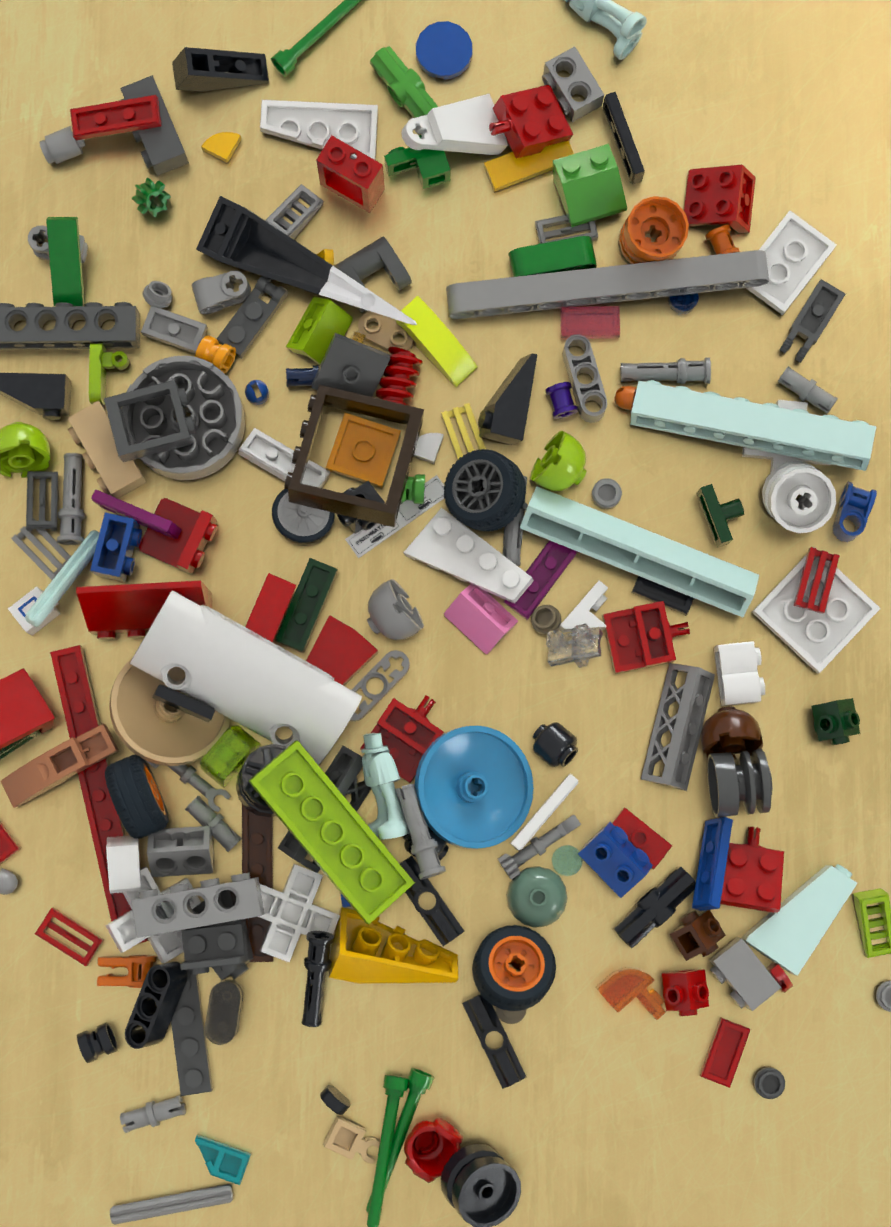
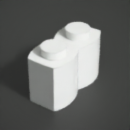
M754 641L715 646L714 654L721 706L760 702L761 695H765V683L763 677L758 676L757 666L761 665L762 661L759 647L755 648Z

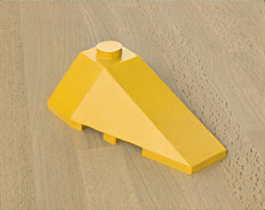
M341 907L340 917L334 934V942L330 952L332 965L329 969V978L358 984L457 982V954L426 939L418 941L404 934L406 930L396 926L393 929L378 922L380 917H377L370 924H366L355 910Z

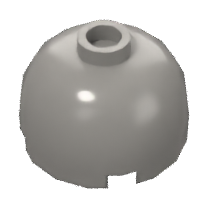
M393 579L384 582L373 591L368 601L370 618L367 619V622L376 634L381 632L386 638L404 640L418 633L419 630L424 628V624L416 606L412 609L406 598H409L406 591Z

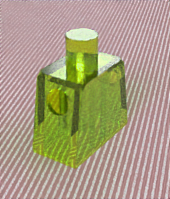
M239 725L229 727L200 761L201 770L225 788L242 768L249 754L259 748L261 744Z

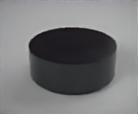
M327 1085L320 1093V1097L326 1106L339 1115H343L351 1106L348 1099L331 1085Z

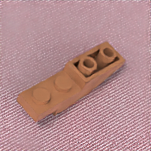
M101 724L77 738L72 737L31 760L2 779L1 784L13 808H16L66 782L71 776L119 752V749L107 725Z

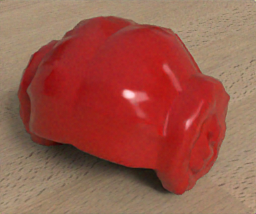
M436 1118L434 1122L421 1121L415 1125L405 1140L404 1153L407 1157L405 1164L412 1169L414 1175L425 1180L427 1183H431L436 1178L441 1177L445 1164L454 1153L460 1150L459 1145L462 1143L463 1136L443 1118Z

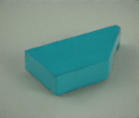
M197 1135L195 1142L203 1155L210 1175L240 1185L251 1153Z

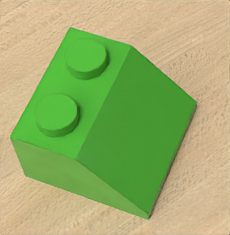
M609 144L553 160V181L571 227L627 211L618 165Z

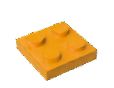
M344 413L326 465V470L358 481H369L371 485L383 488L401 430Z

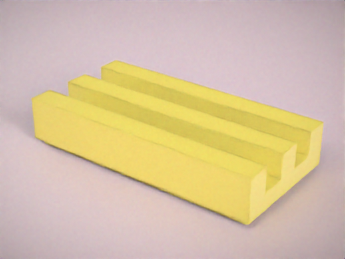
M469 403L464 404L460 408H453L448 412H441L457 460L463 457L450 421L452 417H455L467 452H472L474 449L461 416L466 413L478 449H486L482 437H479L480 431Z

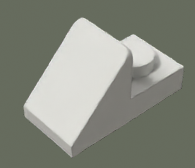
M599 580L561 623L558 629L562 633L605 630L607 626L591 613L590 609L592 608L597 611L607 600L604 593L608 587Z

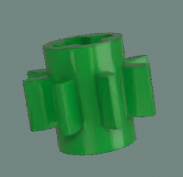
M146 178V183L135 185L137 189L136 196H133L132 200L139 204L137 210L143 215L149 211L153 217H156L157 212L167 210V199L171 198V195L163 191L165 185L161 181H157L154 184L151 179Z

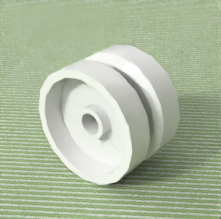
M801 461L786 462L774 468L766 478L762 489L763 504L768 514L786 530L796 533L812 532L824 526L831 518L836 506V491L830 479L811 464Z

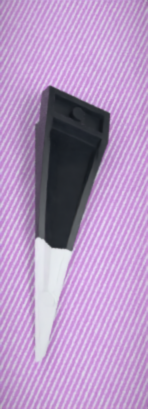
M222 196L219 197L196 250L227 265L410 325H417L415 320L251 210Z

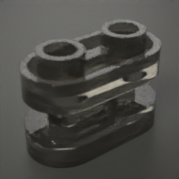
M223 980L216 984L210 992L205 1034L209 1041L217 1045L230 1042L240 1029L244 989L235 980Z

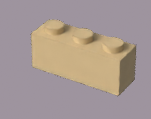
M99 401L68 417L72 425L68 432L76 445L82 443L86 452L82 456L91 470L96 467L101 476L97 479V482L104 493H110L118 499L146 483L134 460L123 462L119 458L108 414Z

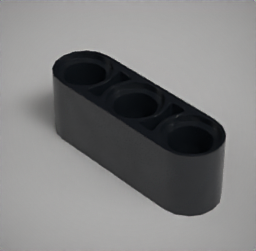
M179 962L155 965L149 969L125 1029V1040L131 1048L140 1049L152 1046L164 1039L187 981V971L180 969Z

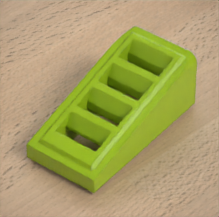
M881 888L854 893V905L865 957L871 958L891 954V907L889 894ZM873 903H878V904H879V905L868 906V907L866 906L867 904H873ZM881 914L880 918L868 920V915ZM879 926L884 928V930L870 932V928ZM886 938L885 943L872 945L871 940Z

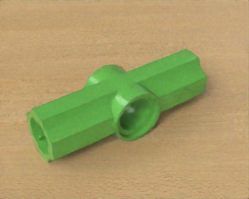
M390 46L383 47L375 53L370 60V64L387 84L390 95L400 107L404 106L413 118L427 115L432 108L438 107L425 91V85L419 75L413 69H408Z

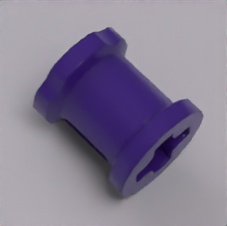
M571 382L558 383L545 389L546 395H549L554 408L552 413L554 419L568 417L579 411L578 406L574 405L570 393L572 388Z

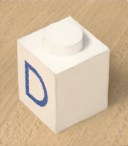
M37 586L8 608L25 632L32 636L61 614L54 607L38 627H34L25 620L26 613L44 592Z

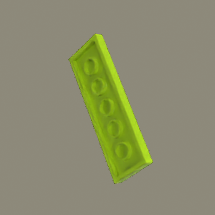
M298 740L294 741L248 781L366 924L374 921L415 883Z

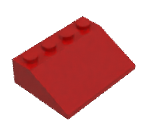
M201 580L76 587V594L88 632L97 635V639L100 640L115 639V634L127 633L128 638L145 637L146 632L149 631L172 590L200 606L205 605L212 608V593Z

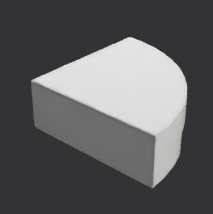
M427 433L421 435L417 442L414 457L434 464L444 434Z

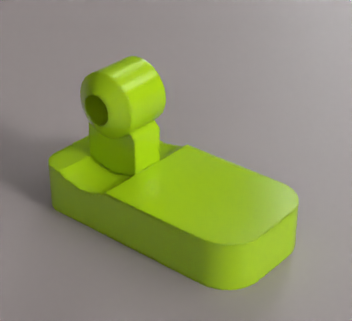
M90 344L89 401L91 404L99 401L102 405H105V369H126L129 365V359L124 352H106L103 344Z

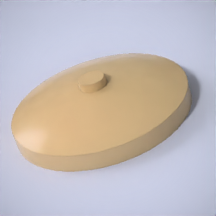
M131 660L128 661L119 672L113 684L109 700L111 721L115 732L123 744L142 759L164 766L190 764L209 754L224 737L231 719L215 711L212 720L206 722L152 698L158 685L166 686L165 683L131 665ZM173 667L168 671L170 678L175 681H181L186 677L184 670L180 667Z

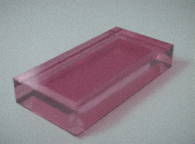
M619 306L561 307V338H569L575 334L583 335L586 338H619Z

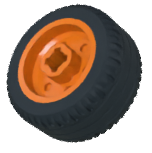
M131 755L107 766L105 770L107 788L117 814L128 834L133 838L142 839L144 836L146 837L166 828L169 822L167 809L146 761L140 756Z
M517 925L505 926L490 933L480 944L473 960V979L482 997L493 1006L507 1011L525 1010L540 1002L552 986L556 973L555 956L548 942L536 931Z

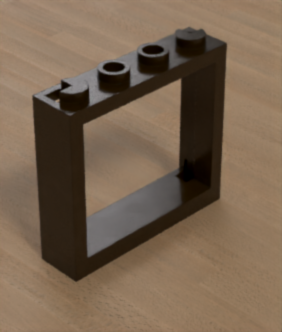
M319 384L317 394H312L309 400L308 412H311L309 421L304 420L301 426L300 438H303L301 447L296 446L293 453L292 463L295 464L293 473L288 472L284 489L288 490L289 502L395 527L423 424L424 409ZM324 406L407 425L386 503L302 484Z

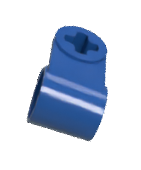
M848 481L846 483L833 524V533L837 539L842 542H850L864 531L877 496L876 490L867 491L853 486L852 482ZM843 520L851 521L855 525V532L847 531L844 528Z

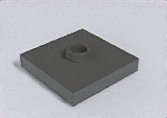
M335 333L311 384L312 388L318 390L320 384L372 397L389 363L390 354Z

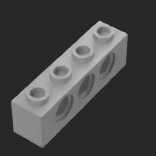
M249 872L232 875V882L220 884L219 878L200 881L201 887L189 889L187 883L171 886L170 893L158 895L157 889L139 892V898L131 900L136 936L140 938L262 916L265 913L259 877L250 878ZM224 890H231L236 895V903L233 907H226L221 902V894ZM195 895L201 896L205 901V908L201 913L193 911L190 906V901ZM163 901H168L174 906V914L171 918H165L160 913V905Z

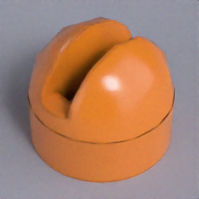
M620 387L614 397L615 403L622 409L632 410L637 387Z

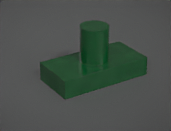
M713 485L703 486L698 490L697 496L715 544L719 548L733 540L726 521L743 516L744 508L739 498L719 504Z

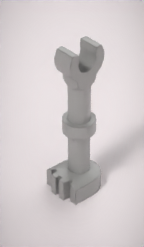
M148 762L155 769L159 766L158 764ZM168 766L180 776V781L184 784L188 782L208 799L210 808L214 811L219 812L221 809L214 803L215 796L223 795L226 799L231 797L226 790L215 789L195 773L197 770L192 766Z
M572 815L539 839L535 837L530 840L531 844L511 857L508 854H504L498 858V861L512 880L520 874L519 866L537 854L540 856L544 854L547 847L576 829L581 823L575 815Z

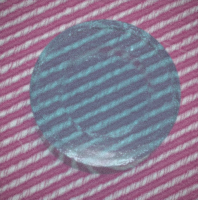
M570 845L557 848L551 859L554 870L564 876L576 874L582 866V858L578 855L579 850Z

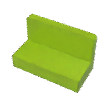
M313 296L286 347L293 353L308 356L320 365L334 334L337 333L344 336L353 321V317L332 300Z

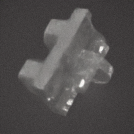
M585 623L576 625L572 629V633L563 634L558 629L549 631L546 639L548 647L547 662L550 666L575 662L579 668L587 667L590 658L601 656L600 641L603 637L600 627L590 629Z

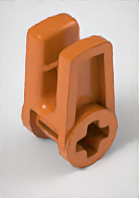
M156 955L98 957V966L111 967L112 969L125 967L129 972L128 975H113L111 973L99 976L97 978V986L142 988L149 969L153 967V962H156Z

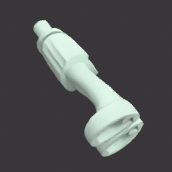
M564 0L565 2L570 1L569 6L586 22L593 21L614 34L617 41L614 45L613 53L619 60L627 57L635 48L642 36L641 30L647 23L646 17L641 13L632 12L612 0Z
M381 733L363 735L365 748L361 749V752L365 753L362 757L365 784L371 787L378 807L377 819L369 823L368 826L380 840L407 835L410 832L394 785L395 781L400 780L394 759L389 753L388 747L383 746Z

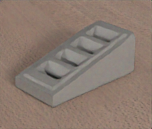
M301 184L266 221L295 239L321 208L324 201ZM301 198L303 201L309 204L310 207L306 208L304 205L298 202V199ZM293 207L295 210H297V211H298L299 213H301L302 215L299 216V215L296 214L294 211H292L291 208ZM284 216L288 218L290 221H292L293 224L291 225L286 220H284Z

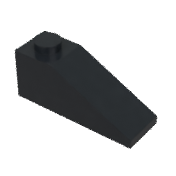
M184 47L172 62L176 90L204 92L267 84L269 82L265 54Z
M532 353L521 358L484 407L478 419V426L480 427L479 437L510 445L523 441L537 354Z
M0 373V395L39 415H43L44 419L59 420L61 416H70L71 380L66 374Z

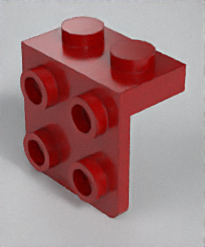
M163 498L160 500L154 514L175 523L182 529L178 539H173L147 528L140 542L139 549L146 555L192 575L194 569H198L204 559L205 552L203 550L207 541L211 542L215 536L218 527L216 525L217 520L206 511L202 510L199 513L168 498Z

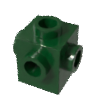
M853 698L811 706L814 717V729L819 742L831 740L832 745L850 742L849 736L861 734L859 728L860 719L855 710Z

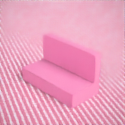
M473 584L465 588L444 613V616L485 654H488L500 639L518 622L487 591Z

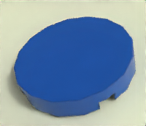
M449 21L436 22L427 26L419 34L416 42V60L420 68L428 76L443 78V80L453 79L460 76L469 67L472 58V41L468 33L460 25Z

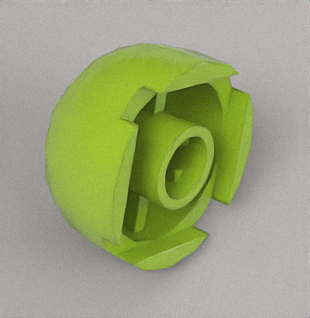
M14 422L0 429L1 475L11 477V472H22L21 478L27 477V471H45L49 467L50 447L48 439L40 429L23 422Z
M559 431L544 447L547 452L542 460L539 457L537 458L530 475L531 480L549 491H562L571 487L573 483L578 485L587 472L584 469L586 453L580 442L569 433Z

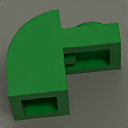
M398 147L384 155L388 176L416 168L423 189L451 180V169L444 151L430 149L414 150L410 147L406 149Z

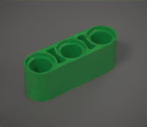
M579 236L520 247L508 253L513 277L597 267L590 236Z

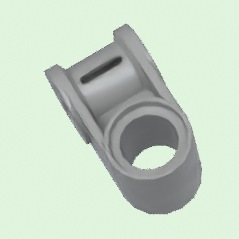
M230 271L214 277L202 278L191 284L200 314L215 313L223 308L243 303L251 293V287L245 275L239 271ZM234 283H239V291L237 292L233 291Z

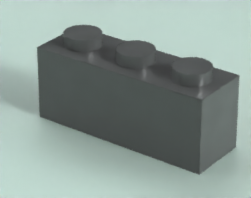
M153 75L121 87L120 89L124 97L121 100L151 95L158 97L162 126L132 131L136 143L142 141L146 149L141 151V155L147 169L153 167L156 176L189 164Z

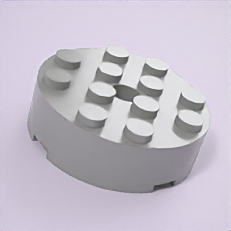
M193 356L164 358L142 370L143 373L132 385L130 384L127 392L175 380L179 388L184 387L189 405L184 406L185 412L191 413L190 416H192L196 434L191 435L193 440L191 445L139 459L154 472L175 480L200 479L224 467L240 447L245 430L244 408L230 378L212 363ZM171 394L122 406L131 445L180 432L178 422H176L177 417Z

